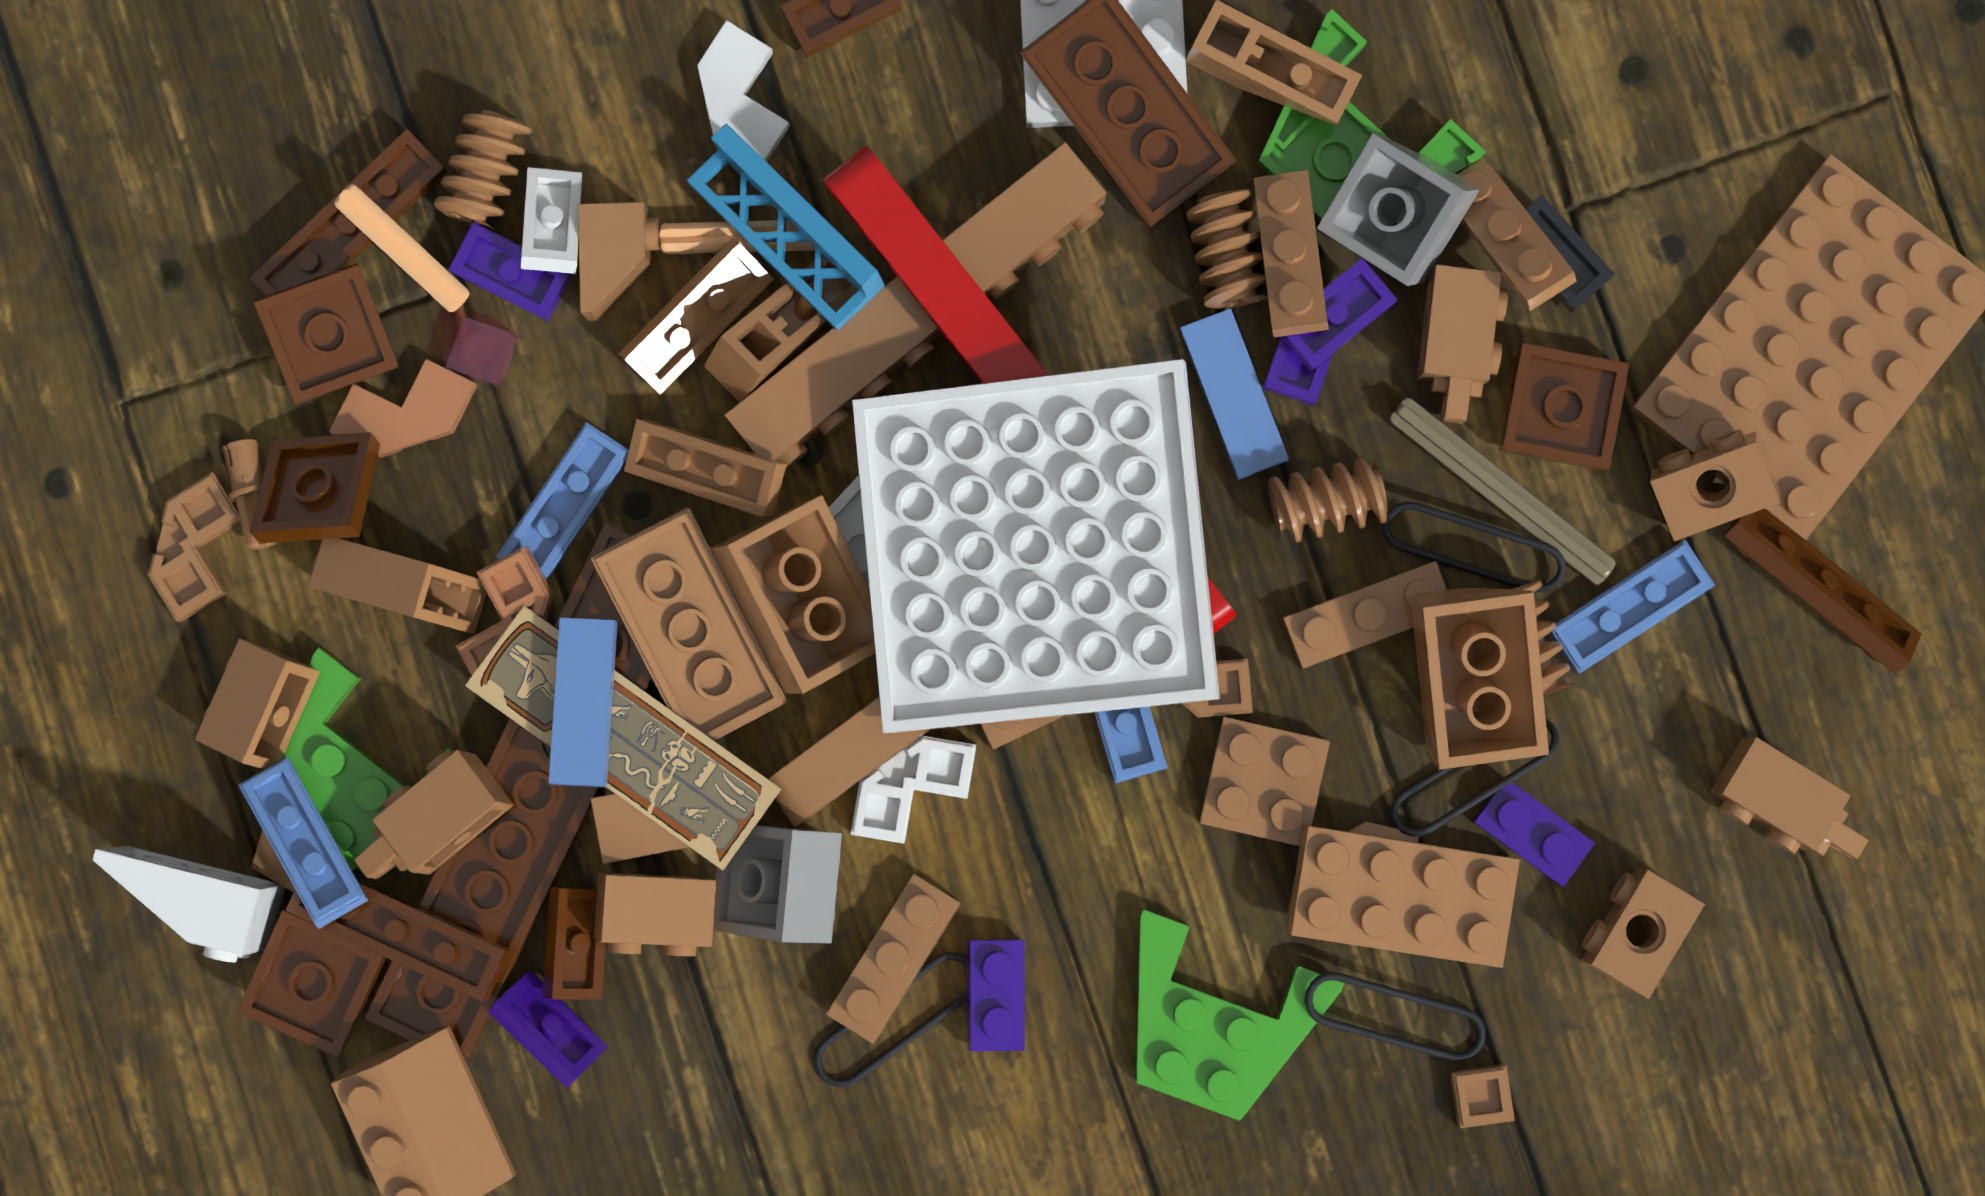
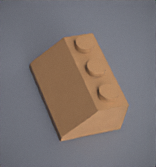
M822 495L756 523L710 548L784 694H804L876 653L870 589Z
M1458 588L1411 595L1426 752L1439 770L1549 755L1534 592L1530 590Z
M450 1025L352 1063L331 1083L381 1196H483L516 1175Z

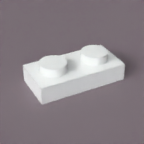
M527 168L521 269L576 274L579 239L578 204L581 202L582 184L581 172Z

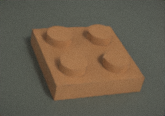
M1222 717L1199 823L1300 846L1303 825L1312 826L1330 741Z

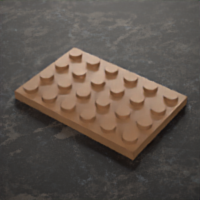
M1830 154L1818 166L1630 407V410L1681 450L1688 449L1690 455L1712 448L1710 441L1724 433L1740 429L1743 435H1747L1756 431L1780 490L1781 503L1767 507L1765 510L1806 541L1985 310V273ZM1708 470L1728 485L1729 479L1723 472Z

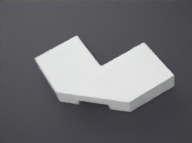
M726 20L697 65L712 132L714 135L727 123L767 162L790 125L788 121L746 95L772 56L773 51L772 48Z
M922 736L862 778L858 787L851 835L905 843L914 790L967 799L976 745Z

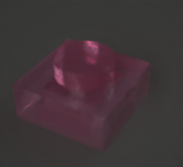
M463 317L446 368L479 381L501 387L518 336L488 324Z

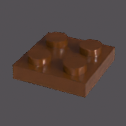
M358 263L253 300L295 405L399 367Z
M1528 343L1520 344L1499 451L1603 472L1610 470L1630 363Z
M371 432L272 440L250 528L252 536L259 544L360 537L380 448L378 440Z
M282 910L236 1013L333 1056L340 1057L346 1049L386 957L328 930L319 929L315 924Z

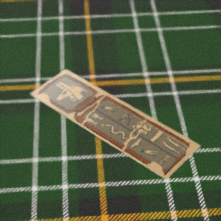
M523 606L465 686L551 747L559 630ZM614 670L607 788L723 871L781 791V788Z

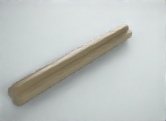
M1407 397L1397 406L1389 419L1391 424L1538 541L1548 543L1557 548L1564 556L1565 562L1592 584L1599 585L1610 575L1616 562L1614 558L1412 398Z

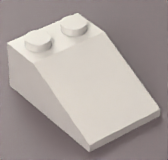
M131 846L95 849L93 861L184 940L189 943L205 946L203 955L226 962H237L238 957L249 959L252 953L265 950L276 926L285 892V887L277 882Z

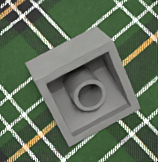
M1373 133L1317 229L1407 286L1424 283L1480 189L1436 161L1377 133Z
M756 824L725 869L722 871L716 866L713 931L778 942L832 943L842 833Z

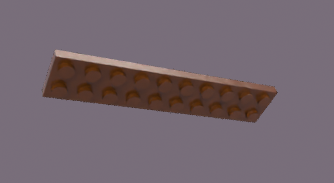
M604 523L554 627L559 630L560 618L601 619L618 622L614 670L647 693L652 679L589 559L590 556L631 536V534ZM511 718L486 768L514 806L436 869L418 906L420 909L511 950L488 1001L481 1002L392 961L364 1018L409 1041L450 1025L466 1063H468L491 1016L488 1011L499 999L549 896L550 887H553L592 807L591 798H596L601 788L549 784L551 747Z

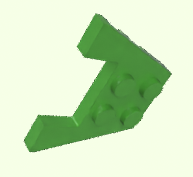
M1331 9L1326 14L1311 49L1347 66L1365 47L1367 41ZM1348 102L1337 125L1284 106L1257 165L1267 175L1308 170L1314 218L1320 223L1371 135L1377 133L1387 139L1389 138L1350 102ZM1452 119L1419 152V154L1436 161L1455 174L1480 160L1486 153Z
M318 648L313 654L309 666L320 671L282 760L288 757L292 761L350 868L354 872L359 869L354 860L377 840L372 833L377 826L372 820L385 810L383 806L384 801L392 793L406 785L328 725L329 719L358 684L361 677L325 649ZM447 748V749L444 751V752H446V751L452 750L453 752H455V750L452 749V748Z
M1142 909L1139 916L1140 939L1135 1081L1140 1085L1240 1121L1317 1023L1307 1012L1305 993L1310 982L1321 974L1295 965L1278 1016L1274 1018L1172 981L1171 978L1190 926ZM1329 980L1316 988L1313 994V1004L1320 1015L1326 1012L1340 994L1344 986L1343 982Z

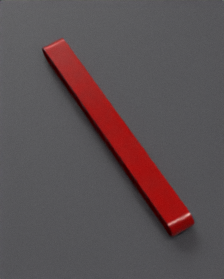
M866 145L822 179L834 198L981 384L1049 376L884 165ZM1208 578L1213 634H1215L1237 615Z

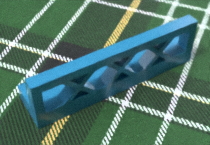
M726 123L711 137L718 151L687 180L688 184L835 330L839 331L885 287L878 271ZM729 163L741 175L740 195L717 196L706 184ZM749 184L760 195H749ZM772 205L778 211L777 232H754L748 226L749 206ZM728 206H740V218ZM786 220L797 230L796 232H786ZM765 242H777V254ZM786 242H809L815 248V269H791L785 263ZM823 257L835 268H823ZM846 278L858 291L835 312L822 299L823 279ZM802 279H814V290Z

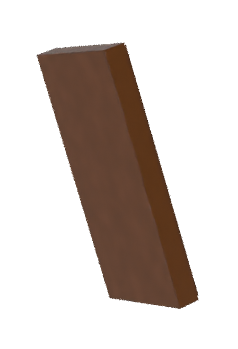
M1118 0L1084 1L1019 52L1150 227L1237 161Z

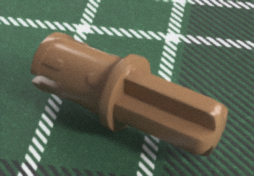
M245 439L228 443V446L222 447L232 492L228 497L230 502L237 503L245 543L251 550L271 547L276 543L259 544L250 533L263 479L258 442L255 439Z

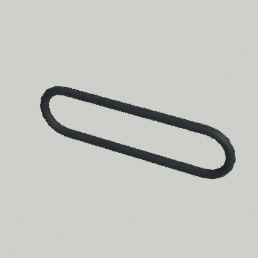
M1407 501L1395 505L1387 512V521L1382 525L1385 539L1391 546L1400 551L1514 587L1530 583L1404 544L1396 540L1392 535L1390 529L1392 519L1401 511L1416 510L1548 552L1556 559L1558 570L1551 581L1542 584L1535 591L1538 593L1552 590L1560 584L1565 576L1566 563L1564 556L1552 545L1421 503Z
M1546 718V727L1551 735V743L1548 747L1549 755L1537 756L1422 828L1405 826L1398 816L1400 804L1407 797L1453 768L1436 769L1404 789L1394 798L1390 807V818L1393 825L1401 833L1409 836H1424L1435 831L1548 760L1556 752L1559 745V733L1556 726Z
M957 952L939 954L922 966L912 983L946 960H956L967 968V957ZM967 989L962 995L853 1076L847 1079H835L825 1072L822 1065V1056L825 1049L831 1043L850 1030L842 1025L824 1038L817 1046L814 1055V1067L818 1076L826 1084L837 1088L849 1087L857 1083L967 1001Z
M1327 972L1318 975L1310 982L1305 993V1005L1308 1014L1314 1021L1324 1026L1451 1061H1465L1473 1058L1481 1050L1485 1042L1486 1030L1484 1023L1477 1013L1468 1008L1342 973ZM1334 980L1468 1017L1475 1023L1478 1031L1477 1040L1468 1051L1453 1053L1329 1019L1320 1015L1314 1008L1313 994L1320 984Z

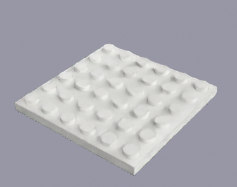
M1183 359L852 400L883 733L1220 699L1186 362Z

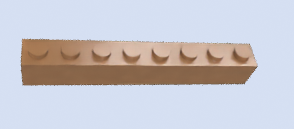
M1065 142L946 237L943 242L987 297L990 295L994 301H997L1019 283L1020 280L1015 274L1030 262L1039 267L1052 258L1062 248L1058 240L1070 230L1075 228L1080 234L1092 226L1104 214L1100 206L1105 203L1107 192ZM896 277L839 331L834 328L831 329L726 413L725 417L755 454L787 464L786 469H788L808 452L804 445L808 440L820 431L825 437L832 434L851 417L846 410L853 405L852 400H858L862 397L866 399L880 396L893 383L889 375L904 363L910 369L921 363L935 350L931 342L942 333L898 277Z

